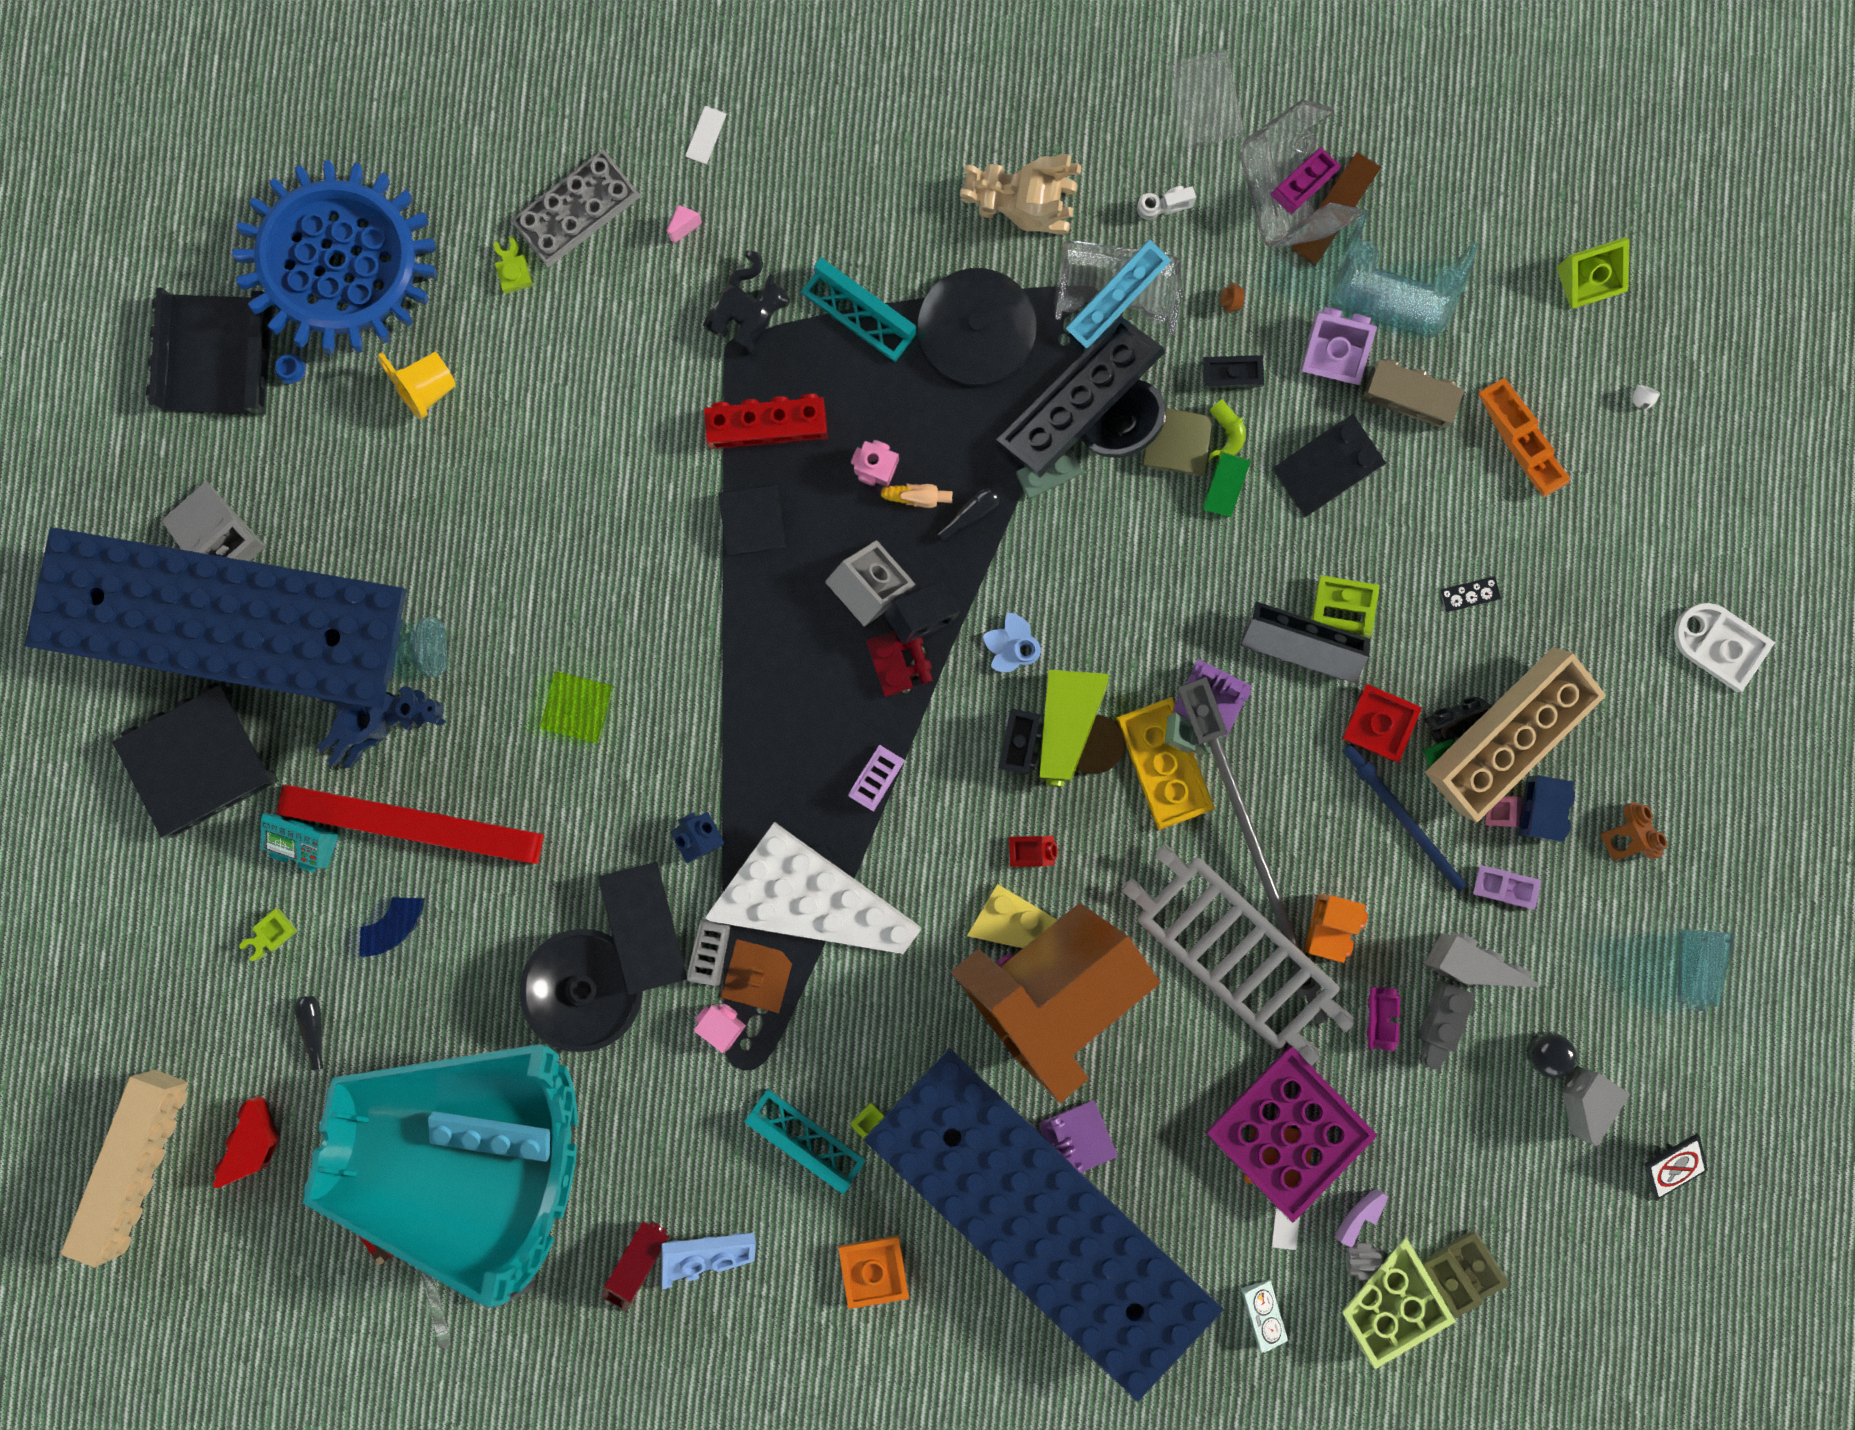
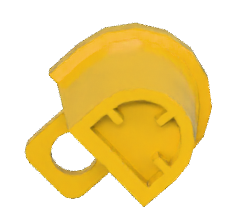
M436 351L398 371L393 368L382 352L378 354V361L396 386V392L410 411L420 420L428 415L427 410L456 386L453 376Z

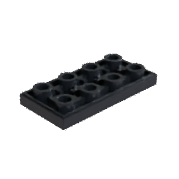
M658 862L597 877L627 995L686 980L687 975Z

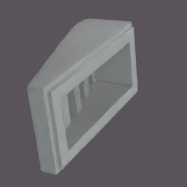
M700 920L688 969L687 981L712 986L720 985L731 925ZM706 930L721 933L720 939L705 936ZM703 943L719 945L718 950L703 948ZM701 955L716 957L715 962L700 960ZM699 967L712 969V975L699 973Z

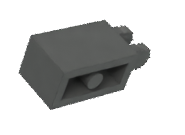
M1437 982L1417 1037L1425 1041L1419 1059L1426 1068L1439 1070L1444 1065L1443 1061H1445L1448 1051L1456 1052L1476 994L1447 983Z

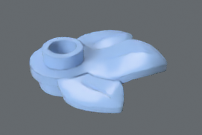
M1007 613L1005 629L992 630L983 635L987 648L996 654L991 668L999 672H1012L1019 665H1031L1040 656V644L1031 636L1029 623L1014 613ZM1024 645L1031 648V654L1028 656H1023L1020 653V648Z

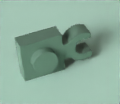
M1177 713L1168 715L1165 744L1185 753L1194 751L1198 755H1204L1211 752V749L1206 747L1204 743L1198 744L1188 718Z

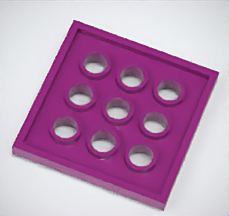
M1288 1046L1205 1131L1212 1141L1292 1223L1378 1136L1292 1046ZM1294 1081L1298 1086V1093L1294 1098L1289 1099L1285 1096L1283 1088L1287 1082ZM1272 1102L1277 1107V1115L1272 1120H1266L1263 1117L1262 1109L1265 1104ZM1311 1103H1315L1320 1110L1318 1118L1313 1121H1309L1305 1116V1109ZM1247 1124L1253 1125L1256 1130V1136L1250 1142H1245L1241 1137V1130ZM1294 1125L1297 1127L1299 1135L1294 1142L1289 1143L1284 1138V1130L1287 1126ZM1331 1126H1337L1341 1131V1137L1336 1143H1330L1326 1136L1327 1130ZM1267 1147H1274L1277 1151V1159L1272 1164H1266L1262 1158V1153ZM1315 1147L1320 1153V1159L1316 1164L1309 1165L1306 1162L1305 1154L1308 1149ZM1295 1169L1299 1175V1180L1296 1185L1288 1187L1284 1182V1175L1288 1170Z

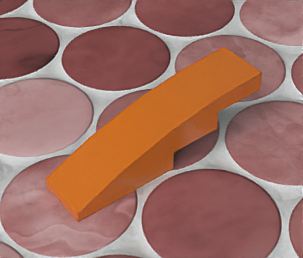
M1505 377L1481 390L1478 395L1493 423L1541 496L1544 498L1569 484L1571 478L1553 456L1555 449L1537 428L1539 421Z

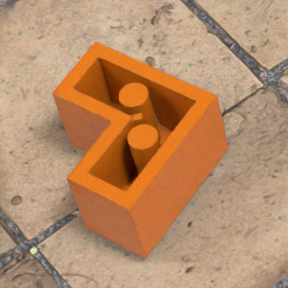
M1318 894L1303 952L1344 963L1345 958H1349L1353 950L1354 941L1350 940L1351 935H1359L1360 929L1363 930L1366 926L1368 912L1365 911L1366 904L1332 895Z

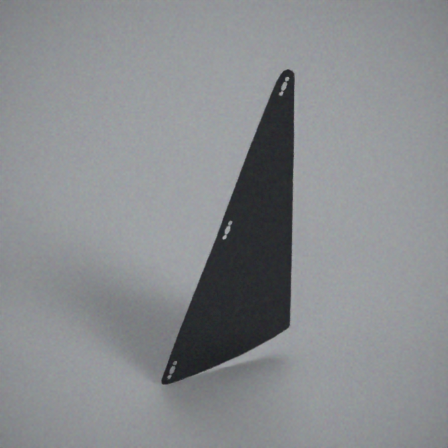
M1087 286L1022 288L1032 303L1036 317V335L1033 348L1026 362L1015 374L1000 383L984 387H970L954 383L940 375L926 359L918 336V318L925 298L885 303L916 325V336L896 362L829 314L782 323L764 329L753 342L756 349L753 355L740 348L741 345L735 342V338L725 346L724 402L729 403L730 406L741 405V401L747 399H756L759 403L770 402V399L773 397H788V400L800 399V396L804 394H817L818 397H823L825 403L828 439L723 448V492L778 484L787 546L727 555L723 531L722 840L725 844L722 845V892L725 891L774 822L810 848L825 843L841 870L855 879L902 767L874 812L847 795L879 745L904 760L907 757L949 653L1024 490L1016 472L1025 468V466L999 446L997 439L1083 354L1085 347L1071 333L1064 331L1063 324L1068 314L1080 312L1074 309V302L1082 300L1086 306L1099 292L1097 289ZM857 307L858 312H863L862 309ZM854 308L838 311L841 314L855 313ZM873 317L859 318L860 328L864 331L878 330L877 320ZM849 319L856 324V319ZM881 324V329H888ZM895 333L882 335L884 345L893 352L903 340ZM1061 334L1068 335L1070 341L1067 345L1059 344L1058 337ZM873 336L875 339L880 341L879 336ZM873 440L887 444L890 447V451L899 454V462L889 486L932 484L937 486L939 491H952V503L937 502V506L934 508H924L885 500L881 496V490L886 486L875 483L874 486L867 485L859 481V476L855 475V465L851 464L856 448L862 449L865 441L873 443ZM871 462L870 464L875 465L878 462ZM985 487H992L1000 497L999 505L980 520L958 531L943 542L937 535V532L978 491ZM876 540L916 584L906 593L907 595L915 593L924 584L930 583L935 585L943 581L961 610L951 625L922 637L924 643L921 646L926 647L929 651L926 660H930L932 666L930 673L933 681L922 685L920 678L915 681H911L913 689L910 693L901 692L886 698L866 640L894 631L885 616L887 611L864 627L825 582L844 560ZM910 649L902 651L906 667L913 661ZM882 756L877 760L890 769H893L895 764ZM875 766L871 770L885 780L888 777L887 773ZM867 776L865 782L880 790L882 784ZM862 786L859 789L860 793L872 800L876 796ZM731 925L723 964L724 984L737 939L779 950L792 964L779 1013L768 1010L766 1014H759L756 1009L757 1007L724 999V1004L734 1009L738 1014L736 1018L746 1026L754 1015H760L763 1020L762 1029L757 1036L753 1038L748 1037L745 1027L730 1049L725 1051V1055L732 1065L742 1071L754 1070L766 1062L775 1050L790 1021L826 941ZM745 1038L750 1039L752 1047L749 1050H743L740 1046L741 1040Z

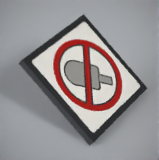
M1698 1133L1674 1147L1668 1143L1665 1144L1667 1151L1659 1155L1655 1150V1158L1644 1164L1651 1192L1656 1201L1708 1171L1701 1138Z

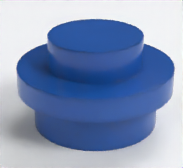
M285 354L275 364L277 377L288 384L299 382L306 372L304 361L295 354Z

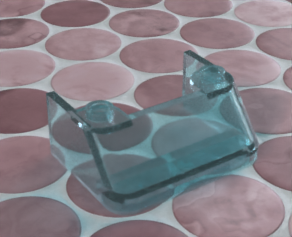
M1362 209L1352 224L1332 290L1331 301L1333 306L1342 312L1352 315H1364L1370 317L1372 321L1432 338L1440 335L1446 329L1465 289L1478 243L1472 242L1460 255L1456 268L1447 267L1442 269L1437 274L1433 285L1376 269L1379 261L1377 247L1371 242L1360 239L1368 213L1367 210Z

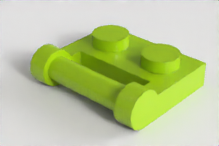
M1320 575L1318 576L1311 619L1351 633L1360 634V636L1370 639L1373 632L1380 585ZM1324 608L1364 614L1363 621L1356 622L1323 616Z

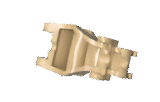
M1068 154L1040 157L1023 166L1019 172L1011 175L1004 174V167L997 164H988L986 171H980L979 168L972 165H965L964 172H966L964 187L960 189V196H962L961 199L965 203L979 204V214L982 217L993 218L994 214L1000 211L1024 231H1040L1065 235L1069 233L1070 223L1062 219L1072 217L1074 209L1062 207L1063 202L1060 200L1061 192L1070 195L1076 193L1077 183L1066 178V176L1080 174L1082 166L1078 163H1070L1071 156Z

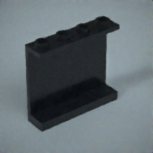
M156 287V297L152 300V310L155 314L154 326L150 329V339L153 343L152 355L148 358V368L151 375L150 384L146 388V397L149 405L159 411L266 415L271 330L268 324L272 319L273 305L256 315L248 305L254 298L265 292L251 291V297L175 295L162 287Z
M217 683L203 688L201 690L202 694L196 698L183 699L174 704L175 709L167 713L159 712L150 716L147 719L148 723L139 728L138 726H133L120 733L122 737L112 742L161 838H174L279 782L274 771L265 770L228 698V695L233 693L231 687L218 685Z

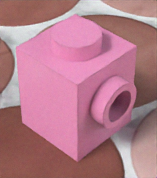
M723 1003L722 1006L715 1004L710 1008L704 1007L695 1020L699 1024L694 1031L723 1053L730 1049L746 1025L736 1018L738 1014L734 1009Z

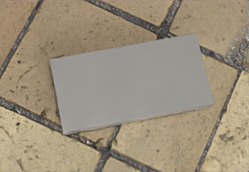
M602 149L513 217L511 222L547 268H549L638 200L640 195L606 151Z

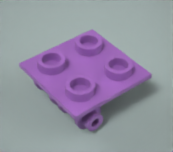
M1198 659L1186 684L1207 677L1229 734L1244 701L1246 702L1251 693V685ZM1179 696L1173 712L1188 718Z
M1094 1100L1038 1123L1043 1136L1081 1173L1118 1157Z

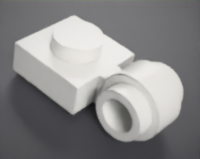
M1183 186L1174 187L1168 190L1162 199L1153 193L1144 194L1139 199L1137 205L1139 216L1145 220H1152L1161 213L1168 215L1193 207L1196 199L1193 186L1185 189Z

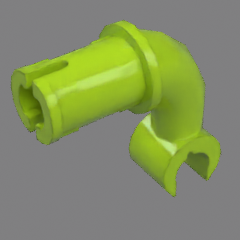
M1223 399L1217 402L1209 412L1226 430L1224 433L1228 435V440L1221 450H1215L1210 454L1207 463L1214 457L1219 458L1221 451L1233 455L1238 454L1246 440V428L1243 423V417L1239 419Z

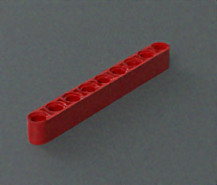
M282 784L276 814L533 864H539L544 834L285 784Z

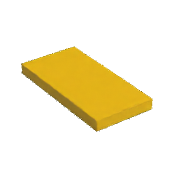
M1173 697L1115 718L1118 727L1122 731L1124 743L1157 830L1215 810L1194 752L1185 753L1165 744L1167 717L1175 713L1173 712L1175 707Z

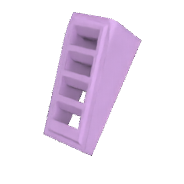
M879 745L847 796L874 812L905 760ZM882 756L895 764L893 769L877 761L879 757ZM875 766L887 773V779L885 780L872 772V768ZM867 776L882 784L880 790L865 782ZM861 786L875 794V798L872 800L860 793L859 789Z

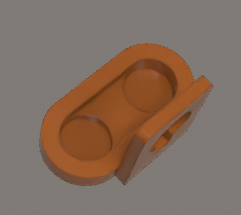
M1637 802L1629 803L1624 807V816L1627 824L1605 831L1600 835L1613 860H1619L1643 851L1647 858L1653 860L1661 857L1664 849L1667 848V840L1664 834L1660 831L1656 832L1651 823L1653 820L1651 809L1647 805H1641ZM1615 835L1630 836L1633 840L1629 843L1626 850L1617 849L1612 842Z

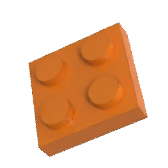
M899 1235L839 1245L838 1249L848 1309L909 1299Z

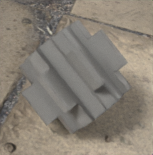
M1354 1243V1247H1347L1346 1249L1348 1276H1355V1280L1368 1281L1382 1265L1380 1249L1372 1247V1243Z

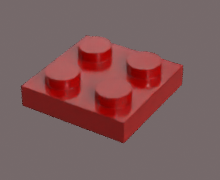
M1364 684L1341 740L1399 763L1422 707L1369 684Z

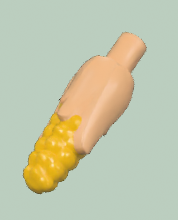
M932 484L889 486L881 490V496L885 500L906 503V505L934 508L937 506V502L952 503V491H939L937 486Z

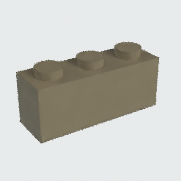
M1379 359L1372 368L1361 400L1446 429L1454 422L1465 389L1457 387V383L1449 379L1437 380L1431 378L1426 371L1420 369L1409 370L1400 367L1401 364L1395 360Z

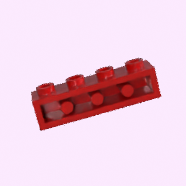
M804 394L800 396V399L788 400V397H773L770 399V402L759 403L756 399H747L741 401V405L730 406L727 402L712 403L711 407L704 408L706 440L710 449L828 439L825 403L823 397H818L817 394Z

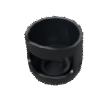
M1555 1032L1536 1034L1529 1041L1526 1048L1527 1060L1530 1066L1541 1075L1549 1078H1562L1575 1068L1577 1062L1575 1047L1566 1037Z

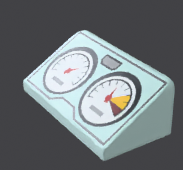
M1267 1280L1240 1288L1260 1352H1267L1287 1342V1335L1271 1281Z

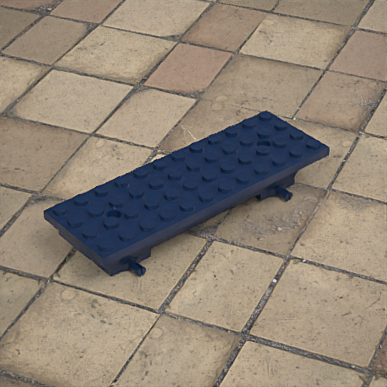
M50 527L24 646L383 710L388 681L392 677L403 622L401 617L407 589Z
M950 1047L923 1073L863 1139L1136 1402L1142 1399L1224 1310L1215 1299Z

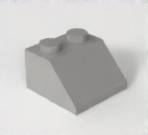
M877 540L844 560L825 581L864 627L887 611L892 605V599L902 593H907L916 585Z
M1578 1066L1576 1070H1572L1567 1075L1564 1081L1566 1086L1562 1091L1571 1134L1598 1147L1630 1096V1093L1600 1073Z

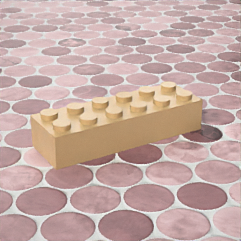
M1552 647L1492 708L1425 771V774L1460 815L1478 822L1606 695L1574 653Z
M157 1070L130 1076L60 1255L96 1268L126 1252L131 1242V1237L129 1236L131 1228L138 1222L143 1209L140 1207L142 1200L153 1186L154 1179L151 1177L155 1167H158L164 1158L165 1150L163 1146L176 1127L174 1118L178 1109L182 1108L187 1099L188 1093L185 1091L188 1085L187 1081Z

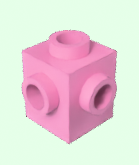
M873 440V443L865 441L862 449L856 448L851 464L855 465L854 472L855 475L859 476V481L870 486L878 483L888 487L899 462V454L890 451V447L880 441ZM871 462H878L875 465L870 464Z

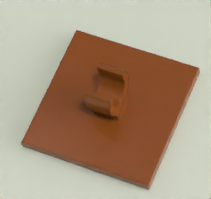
M737 939L721 998L779 1013L792 963L780 950Z

